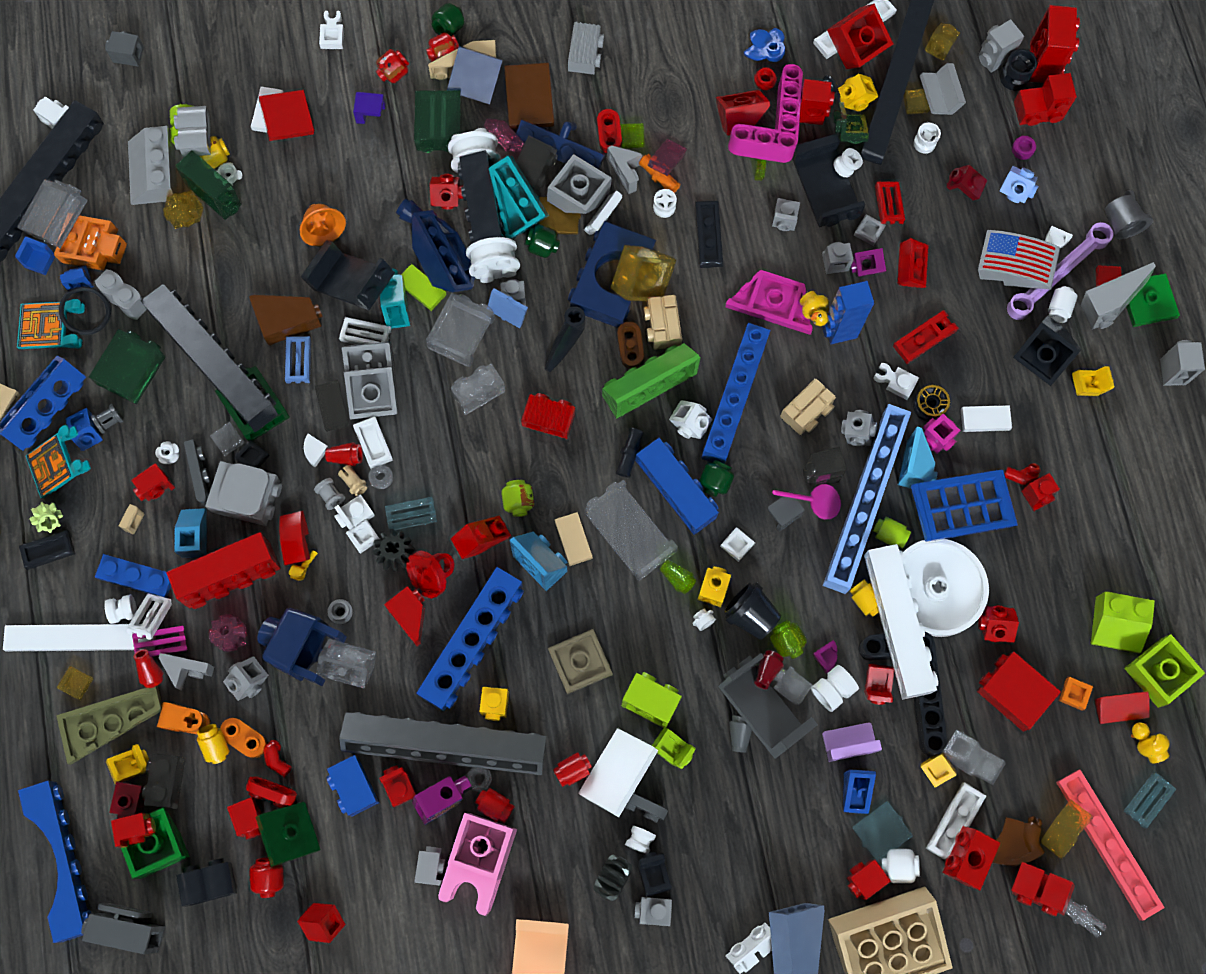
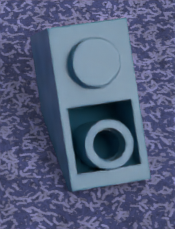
M206 508L181 510L175 525V552L181 558L203 557L207 555Z

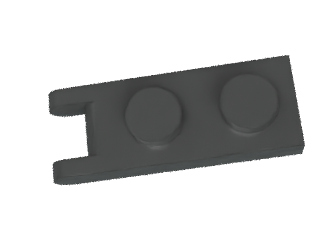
M192 439L185 441L184 446L196 499L205 507L209 496L207 483L211 480L208 469L204 468L202 460L206 459L203 447L198 446Z

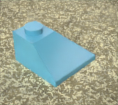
M917 427L907 440L898 485L911 488L912 484L934 481L937 478V472L934 471L935 461L924 432L920 427Z

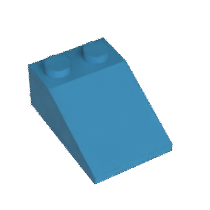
M534 532L510 539L513 557L545 591L567 572L566 559L559 552L555 554L549 548L551 544L543 535L538 537Z

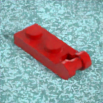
M945 310L894 343V349L906 364L959 329L955 323L948 319L949 315ZM937 324H941L944 329L941 331Z

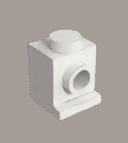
M44 97L39 100L33 110L43 123L53 129L69 107L63 106L57 100L51 101Z

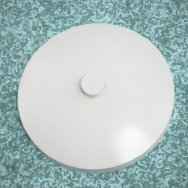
M942 539L930 542L922 540L911 545L903 552L905 557L904 571L905 574L910 576L912 583L910 593L918 604V613L916 615L918 622L923 624L925 632L935 637L951 636L966 630L979 619L988 601L989 584L981 562L969 549L957 542Z

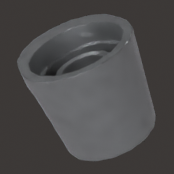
M1127 190L1125 196L1115 199L1105 208L1116 239L1135 236L1146 230L1153 223L1151 215L1145 214L1135 200L1133 190Z

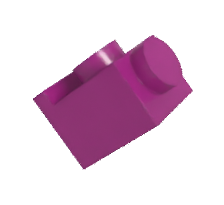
M883 248L853 254L854 259L851 264V271L856 273L857 277L886 272ZM864 260L871 262L869 268L863 267L862 262Z

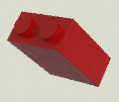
M1015 652L1007 656L1002 654L994 663L997 668L993 673L987 672L979 681V684L982 686L977 692L1024 732L1032 728L1061 691Z

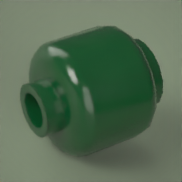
M451 3L442 5L432 15V28L438 35L445 32L450 36L455 35L464 25L462 10Z
M537 224L534 228H529L524 242L529 253L543 258H548L551 253H556L560 244V240H557L556 230L541 224Z
M716 460L713 463H707L699 479L700 484L705 487L703 492L717 497L718 493L722 495L727 494L734 479V473L731 471L732 467Z

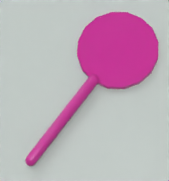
M821 484L815 487L811 492V496L777 490L772 492L773 495L810 501L813 512L824 520L836 517L841 507L838 492L828 484Z

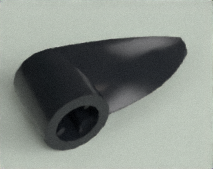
M571 307L565 312V322L550 350L544 368L546 371L551 372L563 360L585 329V313L581 308ZM573 319L574 321V319H578L579 322L577 323L576 321V323H572L571 320Z

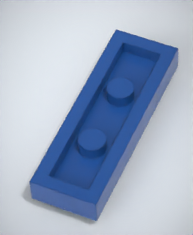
M105 554L102 556L95 578L165 598L168 597L171 588L165 571Z

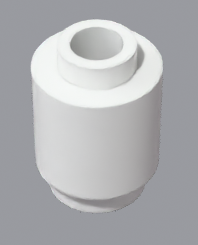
M1063 286L1054 291L1048 312L1049 316L1056 322L1065 323L1072 315L1078 297L1072 288Z

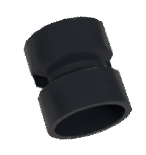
M1026 49L1013 51L1001 71L1000 80L1003 86L1012 91H1019L1025 88L1037 67L1036 56Z

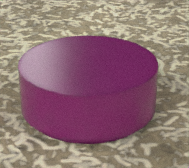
M1029 136L1018 137L1012 145V153L1021 160L1031 158L1036 150V143Z

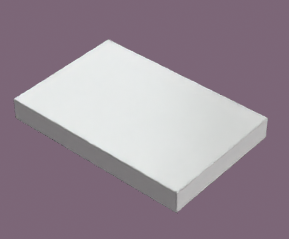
M617 728L578 794L619 817L658 750Z

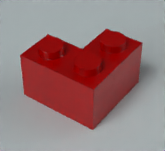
M1071 73L1049 75L1042 87L1020 90L1014 100L1019 125L1028 124L1033 126L1041 122L1056 123L1063 120L1077 97Z

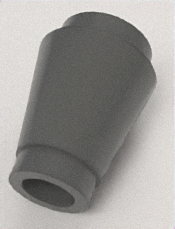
M732 715V721H729L732 751L746 753L752 729L741 716Z

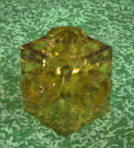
M191 190L180 194L175 193L167 197L163 212L167 221H170L173 227L177 229L189 227L194 223L200 222L203 206Z

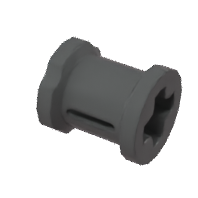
M113 404L108 405L109 408L97 416H91L94 424L102 434L106 433V429L117 422H124Z

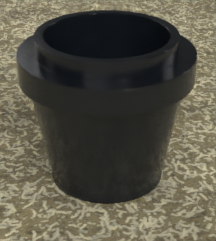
M748 583L727 605L724 610L726 614L724 620L730 625L735 624L761 640L772 631L782 615L764 594L762 586L758 583L753 585Z

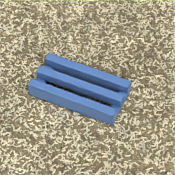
M286 336L285 382L310 383L311 337ZM292 342H296L295 376H291ZM302 342H305L304 376H301Z

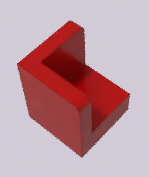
M321 903L311 904L297 921L309 941L331 943L346 925L335 905Z

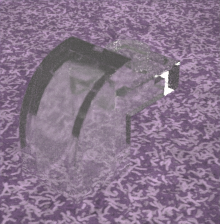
M957 730L943 751L948 760L959 769L971 776L975 775L992 785L1006 764L1004 760L983 750L978 741Z

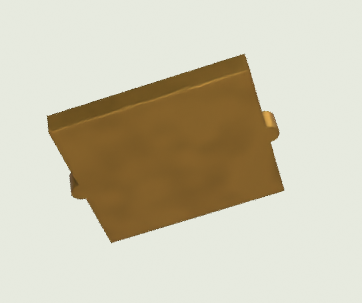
M539 197L549 216L538 224L556 230L557 234H578V221L581 218V214L565 213L549 203L547 197Z

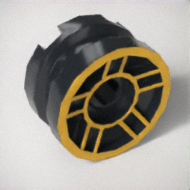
M929 385L924 387L914 400L913 408L915 414L923 421L928 422L932 418L937 420L942 414L946 413L950 406L949 394L940 386ZM934 401V407L929 406L928 402Z

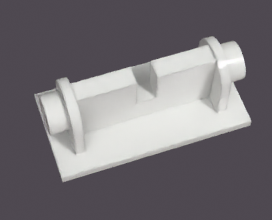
M766 923L757 926L745 940L735 944L726 955V958L734 965L739 974L743 971L747 973L748 970L759 962L755 956L757 951L763 958L772 951L770 927Z

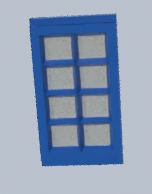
M1003 470L911 485L925 542L1010 528L1018 525Z

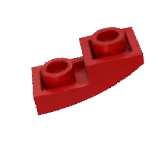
M299 511L280 516L279 532L284 565L309 560L310 555L305 535H308L309 532L304 512Z

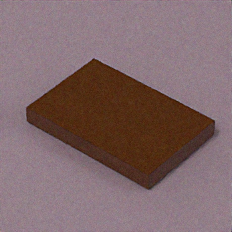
M549 63L504 66L509 129H518L521 120L539 127H553L554 115Z

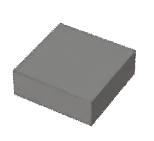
M866 214L855 231L854 236L874 246L886 225L881 224L880 221Z

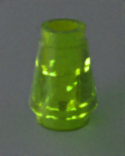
M667 560L660 568V571L677 592L686 594L696 583L693 573L670 560Z

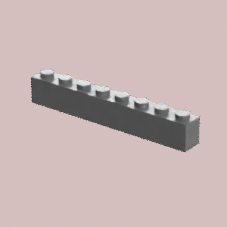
M361 712L345 713L339 738L341 752L542 775L546 750V736L538 733L525 734L516 733L512 730L499 731L491 730L487 727H466L462 724L448 725L437 721H416L412 718L397 719L386 715H366Z

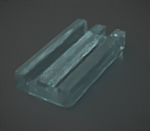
M433 497L385 506L389 531L391 529L398 530L437 522ZM429 504V508L391 515L393 511ZM431 514V516L393 523L395 520Z
M1156 772L1152 773L1123 812L1132 816V819L1136 822L1138 821L1140 826L1147 828L1175 792L1176 788ZM1158 781L1159 783L1157 784V786L1153 789V791L1150 793V795L1147 797V799L1144 801V803L1141 805L1138 811L1135 812V808L1139 805V803L1142 801V799L1145 797V795L1148 793L1151 787L1155 784V782ZM1165 787L1167 790L1146 818L1141 817L1162 788Z

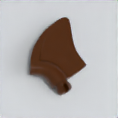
M1030 816L1028 823L1006 817L1002 832L996 839V841L1000 842V846L992 863L1017 866L1021 865L1022 862L1030 863L1044 854L1045 851L1039 843L1042 820Z

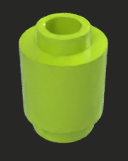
M887 516L883 520L879 518L873 529V532L876 533L875 538L889 545L897 544L902 549L911 534V531L906 529L907 526Z

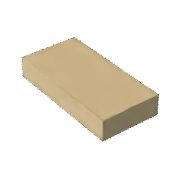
M578 512L555 519L569 566L593 559Z

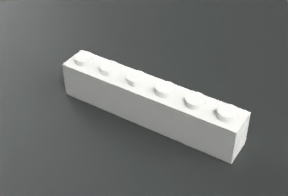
M897 544L868 550L864 557L902 700L931 694L937 690L938 678L935 671L931 670L929 663L932 660L931 652L928 646L925 647L923 641L925 631L923 624L918 622L916 615L918 613V604L910 593L912 583L910 576L905 574L904 571L905 557L903 551H899Z

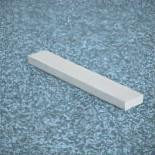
M129 624L5 625L3 642L4 651L134 650L132 635L127 634ZM153 637L152 640L146 638L138 639V643L156 640V637ZM155 646L145 647V648H139V649H140V650H144V649H146V650H155Z

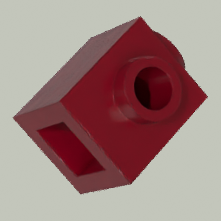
M116 782L109 813L118 814L117 819L143 813L148 787Z

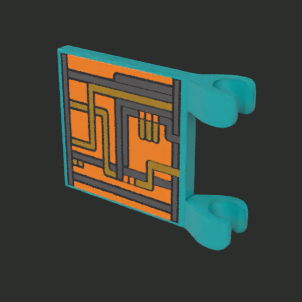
M72 299L65 302L64 315L66 320L67 312L84 313L85 305L81 304L80 300ZM60 302L21 304L17 340L18 349L57 347L78 349L82 347V339H78V336L75 334L65 336L66 326L62 323L59 316Z
M63 425L59 428L57 434L26 455L40 498H46L74 477L91 469L88 460L84 462L75 460L72 462L66 448L65 441L78 435L76 426L69 428L67 425Z

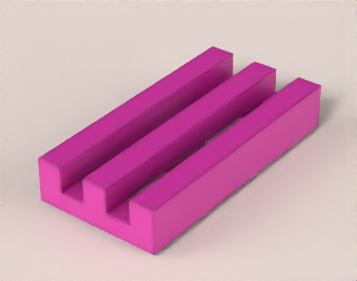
M184 626L159 629L153 636L179 633L178 637L138 643V639H144L146 635H143L141 638L137 637V633L132 634L134 652L140 651L139 648L180 642L181 646L148 652L151 657L159 656L160 653L173 654L187 651Z

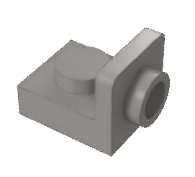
M778 198L772 227H777L782 231H794L800 202Z
M641 897V901L635 903L634 918H639V924L670 926L672 900Z

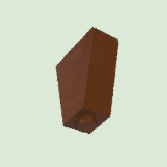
M249 296L268 346L286 340V336H297L321 327L319 318L323 317L318 304L313 305L310 297Z

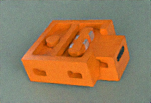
M68 214L54 256L61 263L86 266L87 268L104 271L107 262L121 263L127 243L120 235H117L118 228L111 221Z

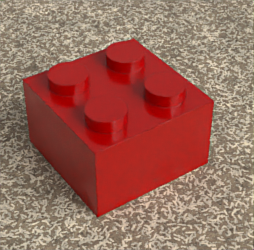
M875 4L858 8L827 29L846 70L861 67L893 45Z

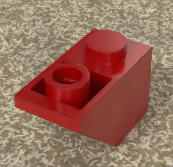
M499 515L466 524L451 538V541L461 558L465 559L483 553L508 539L511 534Z

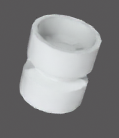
M840 665L835 666L827 673V679L821 678L811 687L815 697L830 712H833L843 703V697L848 699L859 689L853 677Z

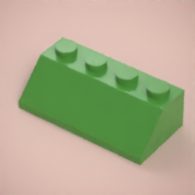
M685 343L680 346L673 345L660 357L653 356L649 358L642 367L638 369L636 367L631 368L622 378L618 380L614 378L608 381L604 388H602V396L617 419L695 376L698 372L700 356Z

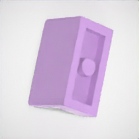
M871 723L824 731L822 733L829 762L876 753L882 750L880 740L875 741Z

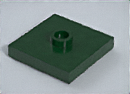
M305 801L255 817L271 867L321 850Z

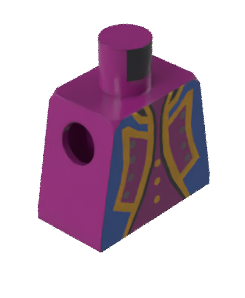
M449 776L415 795L412 804L422 822L426 825L459 805L463 799L461 795L471 790L472 786L466 776L454 782ZM441 793H448L450 798L444 799Z

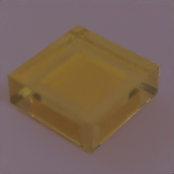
M924 89L905 90L904 100L907 114L927 113L930 111Z
M69 666L57 688L81 700L94 678Z

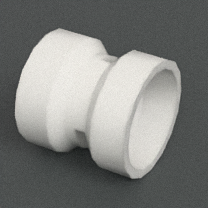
M924 123L919 127L913 142L918 152L926 154L935 149L941 135L939 127L934 123Z
M131 594L123 596L119 600L114 598L105 600V613L110 624L118 623L121 619L125 618L132 620L137 612L136 603Z

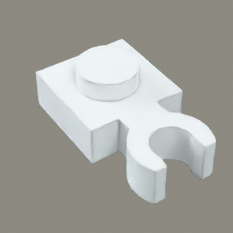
M328 11L324 12L326 24L320 25L319 44L321 49H343L344 27L341 24L342 17L340 11H337L335 18H330Z
M881 363L879 369L883 370L885 375L881 376L876 373L873 379L879 383H888L889 385L886 390L908 400L919 377L899 367L896 372H893L889 365Z

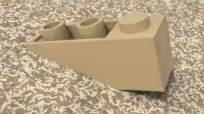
M495 40L472 41L462 46L496 57ZM458 49L428 64L431 79L444 80L450 78Z

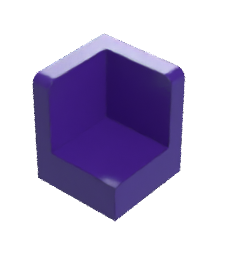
M356 92L353 109L356 123L365 124L366 116H381L382 109L384 110L386 107L383 94Z

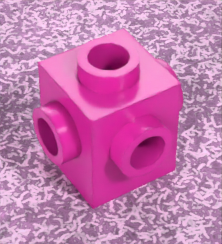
M944 414L937 420L932 418L923 427L930 450H934L937 454L942 449L947 452L957 442L954 438L961 431Z

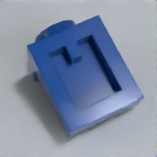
M86 266L70 269L64 272V274L59 275L61 283L68 291L80 286L94 287Z
M88 408L66 418V424L69 428L76 426L78 435L72 438V441L82 451L103 440L100 433L95 429L94 422L91 419L92 413Z

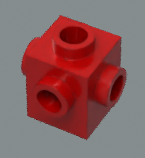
M442 174L440 177L431 178V206H441L442 209L458 207L460 199H463L461 187H464V185H460L459 177H454L452 174Z
M1000 605L986 606L983 615L978 619V629L982 630L984 640L1014 643L1019 625L1015 608H1007Z

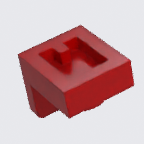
M396 765L383 771L384 776L379 779L384 785L394 808L414 798L416 792L405 768L401 767L398 769Z

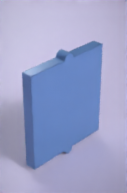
M495 288L491 291L487 310L518 328H521L528 308Z

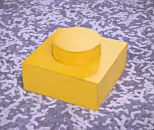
M943 752L921 763L922 770L934 787L957 775V771Z

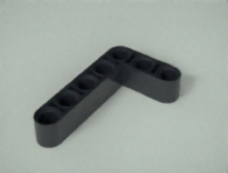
M925 632L923 641L926 647L928 646L930 649L932 660L929 663L931 670L935 671L937 675L938 686H936L937 690L932 693L931 700L925 699L923 695L914 697L920 749L927 756H935L946 750L947 734L935 641L931 634ZM885 634L870 635L859 645V653L866 660L891 659ZM867 642H872L877 646V653L874 654L867 650ZM927 712L934 715V725L926 722L925 714ZM930 737L938 741L937 750H932L929 747L928 740Z

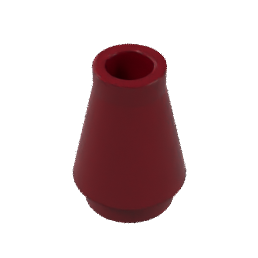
M769 650L763 654L764 658L759 662L757 676L754 684L761 689H768L770 683L784 667V658L780 654Z

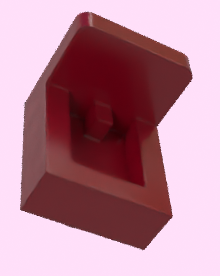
M967 165L956 168L950 173L946 187L949 190L959 188L974 201L980 199L987 179L973 167Z

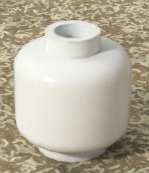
M890 849L887 853V858H882V870L885 874H888L891 883H913L916 877H920L919 855H915L911 849Z

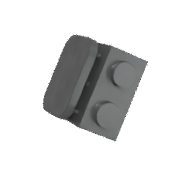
M99 903L98 910L106 911V913L89 914V917L83 922L81 933L84 935L82 941L140 954L159 953L166 927L145 922L142 919L151 918L153 912L110 903Z

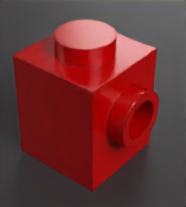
M870 860L866 864H863L862 861L849 870L851 875L846 878L850 883L847 885L850 892L855 898L860 897L862 900H867L891 882L876 860Z

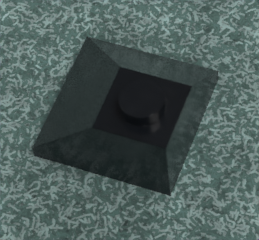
M1047 316L1013 358L1051 386L1079 354L1081 349L1067 329L1050 316Z

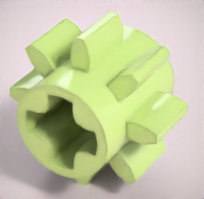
M41 502L39 506L31 509L34 516L29 519L32 525H36L38 532L44 530L51 533L53 529L61 526L58 519L62 518L63 515L61 510H56L55 503L48 505Z

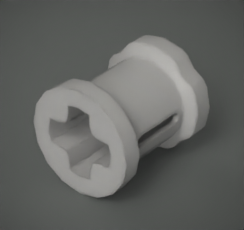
M331 478L324 479L314 488L316 494H320L325 501L327 510L334 509L335 506L342 504L345 500L344 494L338 492Z

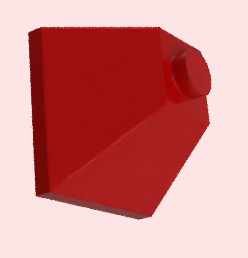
M760 90L716 97L722 128L727 136H731L735 125L755 126L770 107V101Z

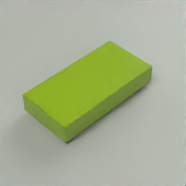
M412 264L401 274L406 291L430 311L447 295L443 289L433 287L428 277Z

